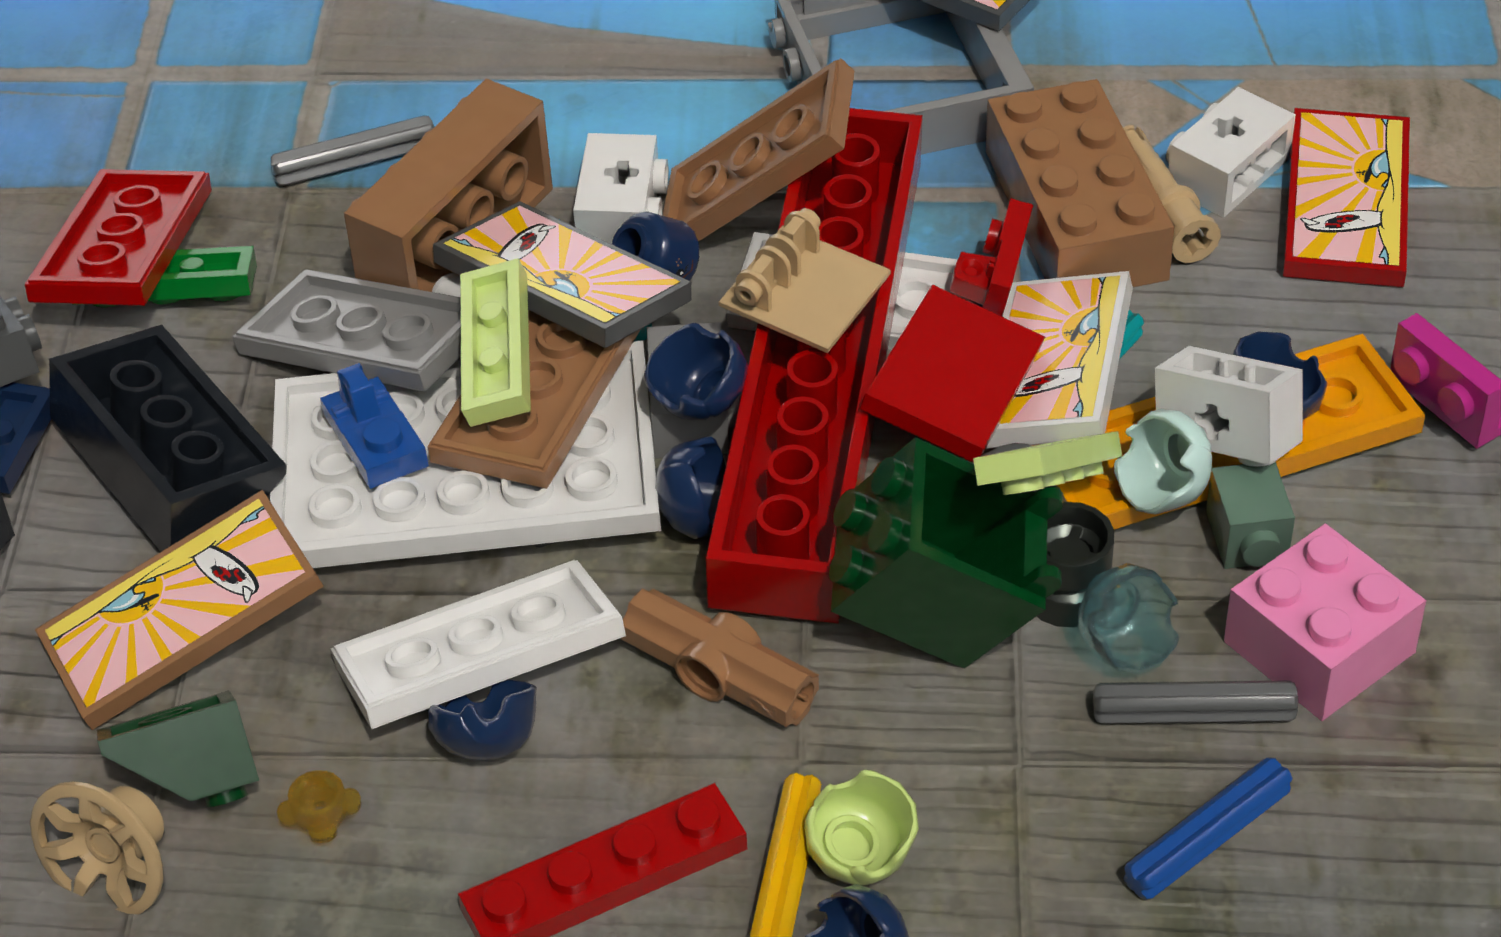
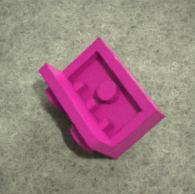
M1418 313L1399 322L1390 369L1407 392L1476 449L1500 436L1501 379Z

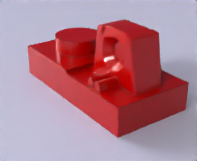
M1010 198L1004 221L992 218L982 253L992 255L993 257L961 252L951 280L950 292L982 304V308L995 314L1003 315L1033 204Z

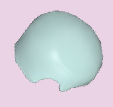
M1158 409L1151 411L1141 418L1137 424H1133L1126 429L1125 433L1132 439L1131 446L1128 452L1115 461L1114 472L1122 495L1137 511L1150 514L1167 512L1195 501L1203 493L1211 475V445L1204 429L1188 415L1181 411Z

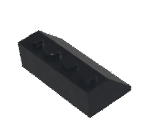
M162 324L49 358L51 419L161 552L261 490L268 496L286 475V463Z

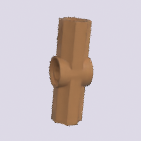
M642 588L628 604L627 612L623 618L626 636L622 637L621 640L674 667L682 683L700 698L718 702L727 695L785 727L790 724L797 726L810 711L811 703L819 690V674L763 646L756 631L739 616L729 612H719L711 619L655 589L647 591Z

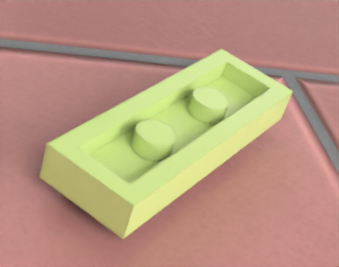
M519 258L460 274L461 411L470 427L530 412L527 273Z

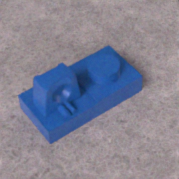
M360 363L338 370L337 377L340 391L320 398L323 414L369 489L429 467L425 446L403 412L400 411L380 378L377 376L368 380Z

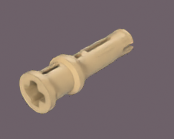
M1133 125L1123 127L1174 225L1172 254L1176 260L1183 263H1193L1204 259L1218 246L1221 238L1220 228L1213 218L1201 213L1200 200L1193 189L1178 185L1162 159L1152 148L1142 129L1137 126L1136 130H1134Z

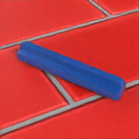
M1270 757L1261 760L1127 862L1124 868L1126 874L1123 879L1128 888L1134 890L1143 900L1154 898L1286 796L1291 790L1290 782L1293 779L1288 768L1282 767L1276 758Z

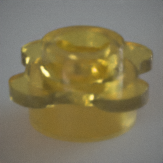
M315 770L304 773L294 780L288 791V800L283 801L278 806L277 815L283 826H297L308 832L313 842L325 843L337 836V827L347 815L357 813L361 808L362 802L359 792L353 788L344 789L343 783L337 775L329 771Z

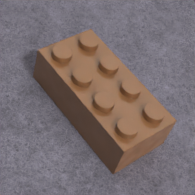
M486 78L467 97L462 98L457 106L433 129L427 131L407 154L397 163L391 165L371 188L361 197L355 199L344 212L355 278L432 292L435 283L442 276L454 273L434 263V243L519 201L535 208L553 190L543 100Z
M1098 79L1072 82L1066 85L1029 92H1017L1012 95L987 100L986 154L1008 201L1012 198L1033 204L1025 238L1044 279L1129 271L1133 287L1169 280L1174 225Z

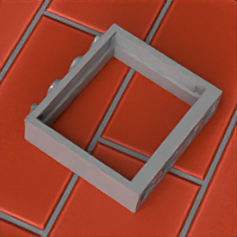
M775 0V19L768 23L772 46L774 49L782 48L783 65L789 82L797 81L799 85L821 70L808 40L946 12L986 90L884 111L923 115L921 155L986 141L987 100L1012 95L1017 92L1034 91V86L1003 29L1000 31L993 30L920 0Z

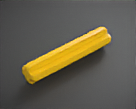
M795 772L784 780L750 937H792L809 859L804 825L808 811L820 794L822 785L821 781L814 775L803 776Z

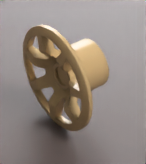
M72 781L50 787L37 799L30 819L31 836L35 851L43 867L54 882L71 891L72 880L61 870L56 860H67L79 856L84 864L76 875L73 893L84 896L93 887L100 874L106 875V891L118 908L116 910L127 914L139 915L155 903L163 884V865L156 844L163 837L164 822L159 809L147 795L128 786H119L107 792L88 783ZM60 798H78L79 814L72 813L55 801ZM47 817L57 830L73 833V836L48 842L45 832V818ZM127 878L146 884L145 891L140 899L133 901Z

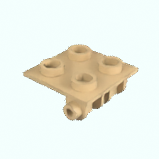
M803 208L800 211L789 213L785 218L784 225L776 234L768 238L765 246L758 250L755 259L747 269L742 270L737 275L736 282L721 298L719 306L828 353L889 277L891 270L821 241L819 230L821 221L819 216L814 211Z

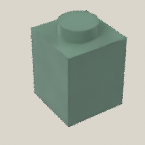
M1276 462L1259 467L1240 464L1211 469L1206 514L1224 569L1264 566L1291 547L1295 516Z

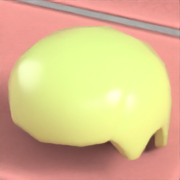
M862 770L853 779L840 784H828L814 800V805L809 809L805 820L804 830L807 852L829 878L861 886L884 880L899 870L915 841L919 830L916 803L899 781L873 770Z

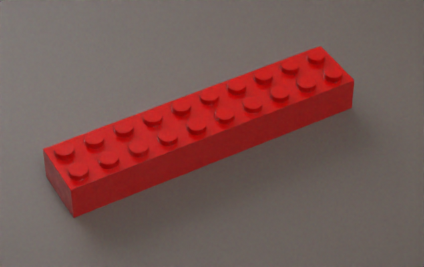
M850 108L844 149L788 184L778 230L784 225L785 218L789 213L800 211L803 208L810 209L820 218L819 230L821 241L891 270V274L828 353L764 325L757 324L706 556L708 608L839 624L840 615L831 612L833 582L829 578L830 565L835 555L837 526L834 525L833 515L835 507L844 492L854 489L865 479L875 416L861 410L860 407L865 393L886 361L920 172L923 115Z

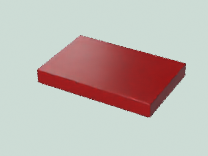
M932 284L865 393L860 409L974 463L973 458L981 457L1036 359L1045 336Z

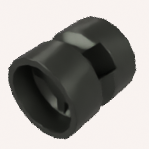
M1063 502L1062 509L1048 519L1047 565L1058 567L1062 572L1061 587L1046 598V610L1037 616L1041 621L1057 627L1074 628L1090 624L1102 616L1109 604L1114 528L1109 518L1097 508L1078 502Z

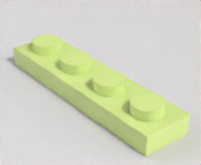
M1116 431L973 458L978 486L1001 482L1003 495L1044 489V487L1104 474L1102 461L1122 457L1119 432Z

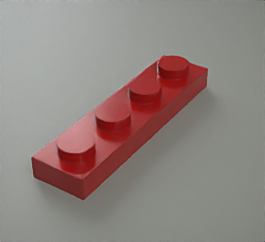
M713 783L458 893L460 909L475 937H550L748 850L747 833L716 784Z

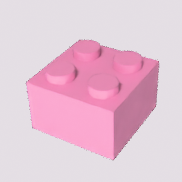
M1325 523L1231 588L1224 642L1270 680H1290L1294 682L1298 691L1299 703L1319 720L1324 721L1416 653L1426 600Z

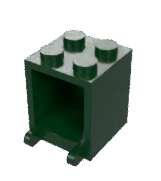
M915 437L894 456L885 458L879 464L876 471L857 487L844 492L835 507L833 522L837 526L836 547L829 569V578L833 582L831 612L965 669L1045 611L1046 598L1061 587V570L1056 566L1047 565L1048 519L1058 513L1063 507L1062 491L1055 487H1044V489H1039L1036 492L1028 491L1003 495L1001 482L978 486L973 463Z

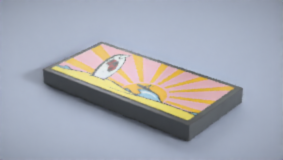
M521 201L433 244L434 263L458 275L519 258L527 273L528 310L604 348L609 347L692 300L691 281Z

